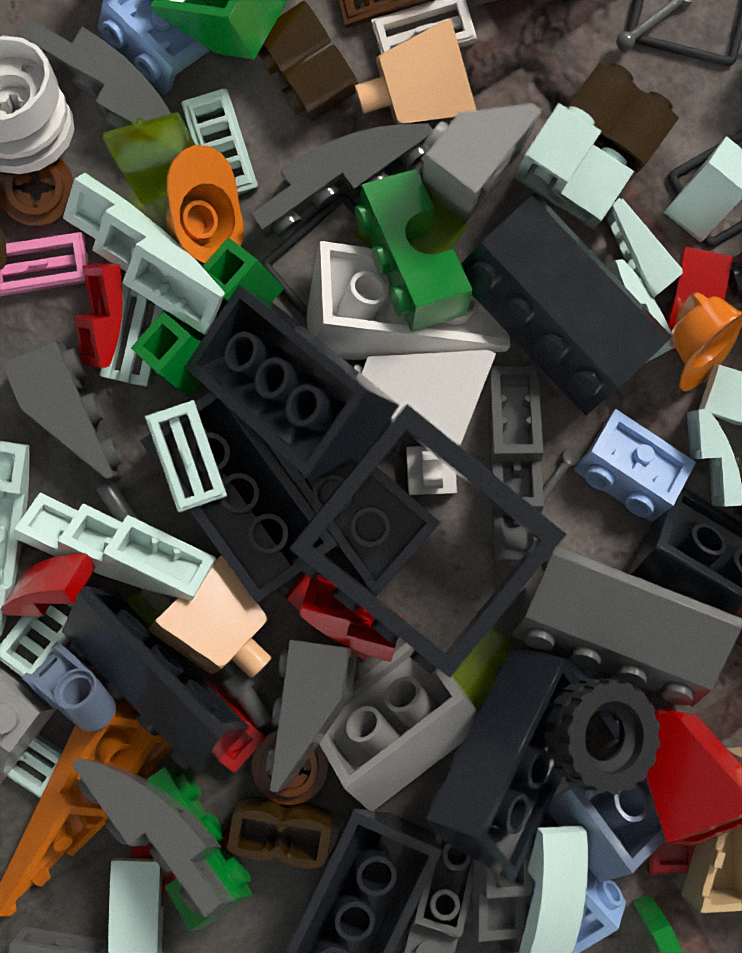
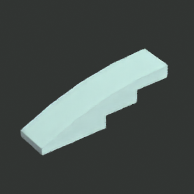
M83 173L75 178L63 219L96 239L92 249L94 252L113 264H120V268L126 271L123 284L206 335L216 317L225 292L187 251L183 250L170 235L132 204L87 173Z
M39 493L14 529L15 539L56 557L87 553L96 566L93 571L95 573L149 591L193 601L216 560V557L129 515L121 522L85 504H82L77 511L42 493Z
M114 858L111 860L108 953H164L162 951L164 905H161L163 869L155 859Z

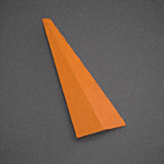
M111 695L116 703L115 714L111 721L102 729L90 732L84 731L75 725L0 882V916H12L17 911L15 902L34 884L42 887L51 878L49 869L65 853L71 856L75 855L106 824L105 821L109 818L99 803H92L80 790L77 781L81 777L72 766L79 758L100 761L123 768L145 779L159 771L157 763L168 753L171 746L159 733L157 736L151 735L137 722L135 715L138 711L126 699L120 701Z

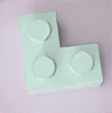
M559 103L526 152L515 175V179L594 230L602 221L634 171L625 166L627 161L618 152L608 147L599 149L593 145L601 130L593 126L595 122L586 112L572 106L567 109Z

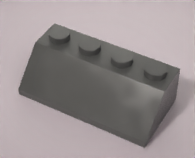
M557 546L526 586L511 636L524 640L526 645L532 649L543 652L552 651L567 657L580 668L597 669L615 676L618 681L630 683L635 688L643 687L661 694L666 701L672 704L693 707L712 691L742 629V618Z

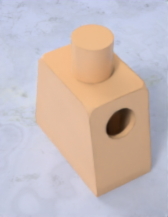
M451 19L442 21L377 56L376 63L381 77L355 85L362 113L366 114L389 106L395 125L456 117L460 112L476 111Z
M222 556L215 561L193 601L178 598L148 628L153 635L211 674L219 671L231 659L250 678H253L272 658L252 638L268 620L267 616Z

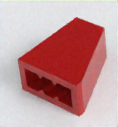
M674 707L655 710L654 714L656 720H659L660 730H658L660 746L656 751L655 758L657 759L653 767H650L646 774L648 775V784L667 844L693 846L742 828V765L697 715L678 712Z

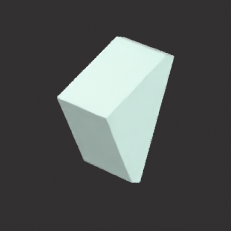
M726 136L664 211L667 216L699 242H702L742 199V149Z

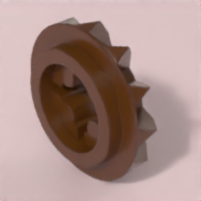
M58 158L38 171L24 174L0 172V203L6 213L19 223L36 228L50 223H57L58 219L65 212L74 182L72 171L61 158ZM39 174L41 181L46 186L52 187L55 190L42 193L37 207L34 197L30 193L19 189L33 186L35 178H38Z
M278 730L266 734L267 738L254 751L251 762L252 776L257 788L268 799L283 805L301 804L313 798L323 787L328 774V759L321 746L318 744L305 763L304 769L307 771L299 772L289 787L273 792L270 791L272 777L266 775V762L271 747H276Z

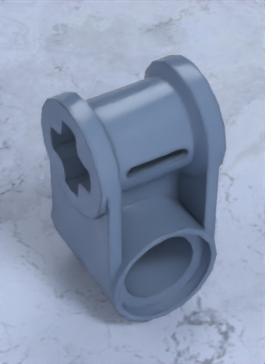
M56 642L52 646L53 653L32 674L26 672L21 679L52 708L56 707L80 729L90 732L102 729L111 721L115 714L116 703L114 698L91 671L62 644Z

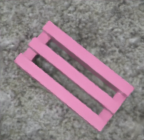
M82 232L6 244V257L74 247L75 254L5 265L4 269L0 270V296L85 283L82 265L89 263L88 253L85 250V235ZM77 266V271L10 282L3 281L5 276Z

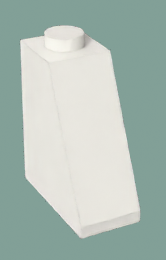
M488 350L370 356L367 358L364 367L355 365L354 368L400 405L390 421L405 404H408L460 446L496 353Z

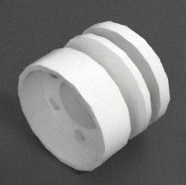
M0 36V172L24 174L38 171L56 161L69 147L75 130L73 114L66 103L64 94L58 87V81L51 65L41 49L24 38Z

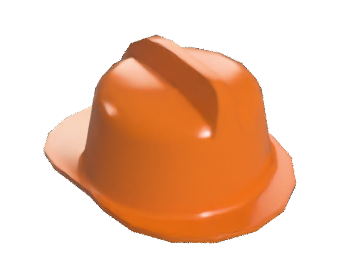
M193 145L182 150L172 161L167 174V196L169 201L166 213L167 230L183 250L188 252L196 261L205 264L227 237L240 247L242 245L244 225L236 180L230 163L221 152L204 145Z
M697 292L691 294L678 311L676 317L677 324L670 334L673 345L685 363L679 382V387L682 391H689L700 385L710 376L714 364L721 365L732 349L742 326V311H738L717 296L707 298Z

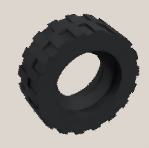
M586 678L579 680L577 684H570L564 689L565 692L561 696H557L553 702L554 707L548 713L546 720L548 727L547 731H545V741H547L549 749L547 754L549 760H552L555 765L554 769L559 775L566 778V782L582 789L611 795L620 794V791L628 792L634 789L635 784L643 782L648 776L646 773L650 767L654 766L657 759L655 758L656 751L660 746V739H658V730H660L659 720H656L655 709L652 703L646 700V695L641 690L634 689L632 684L617 680ZM607 710L617 717L620 736L613 756L607 760L599 761L590 756L586 750L585 732L590 717L598 711Z

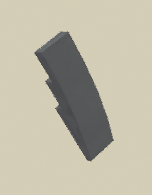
M491 366L489 370L490 470L496 477L542 513L544 508L541 465L543 438L538 366ZM491 502L494 566H516L537 539Z

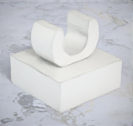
M423 446L406 447L409 495L457 493L456 473Z

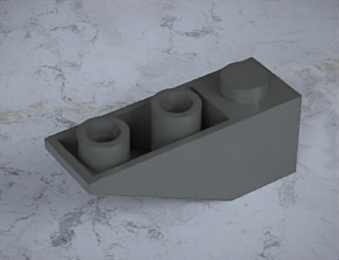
M55 340L1 363L21 410L106 479L122 477L118 467L124 463L121 451L113 437L106 439L99 422L105 419L103 409L96 395L93 392L90 394L86 392L81 377L86 375V370L75 348L69 350L67 345Z
M302 639L290 640L289 649L285 648L283 650L279 664V675L281 678H285L282 698L278 697L275 702L272 718L273 726L278 727L276 747H271L266 762V775L272 777L270 791L278 792L292 784L351 698L358 651L345 645Z

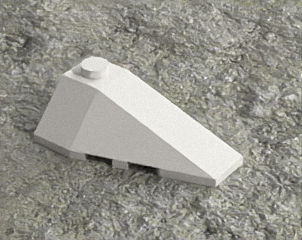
M325 241L319 242L307 309V330L342 359L365 360L370 356L477 350L506 352L511 347L509 334L472 295L465 316L411 332L405 316L399 317L394 311L390 298V282L386 274L380 275L373 261L372 249Z

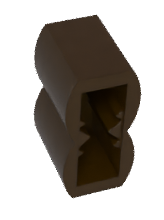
M305 0L280 15L259 50L257 57L270 76L278 72L287 86L281 92L295 115L297 116L304 111L308 119L313 122L356 93L355 85L358 84V80Z
M600 61L567 106V109L572 106L586 112L594 120L595 124L593 126L601 130L594 143L601 148L608 147L618 152L627 161L625 166L638 173L648 163L679 117L672 111L673 106L666 97L654 91L647 93L640 90L633 83L634 78L626 68L617 63L608 65Z
M252 796L238 800L232 815L227 849L236 856L248 860L264 861L277 857L285 864L296 868L314 869L323 867L327 860L333 815L327 810L314 805L297 804L286 808L282 804L266 797Z

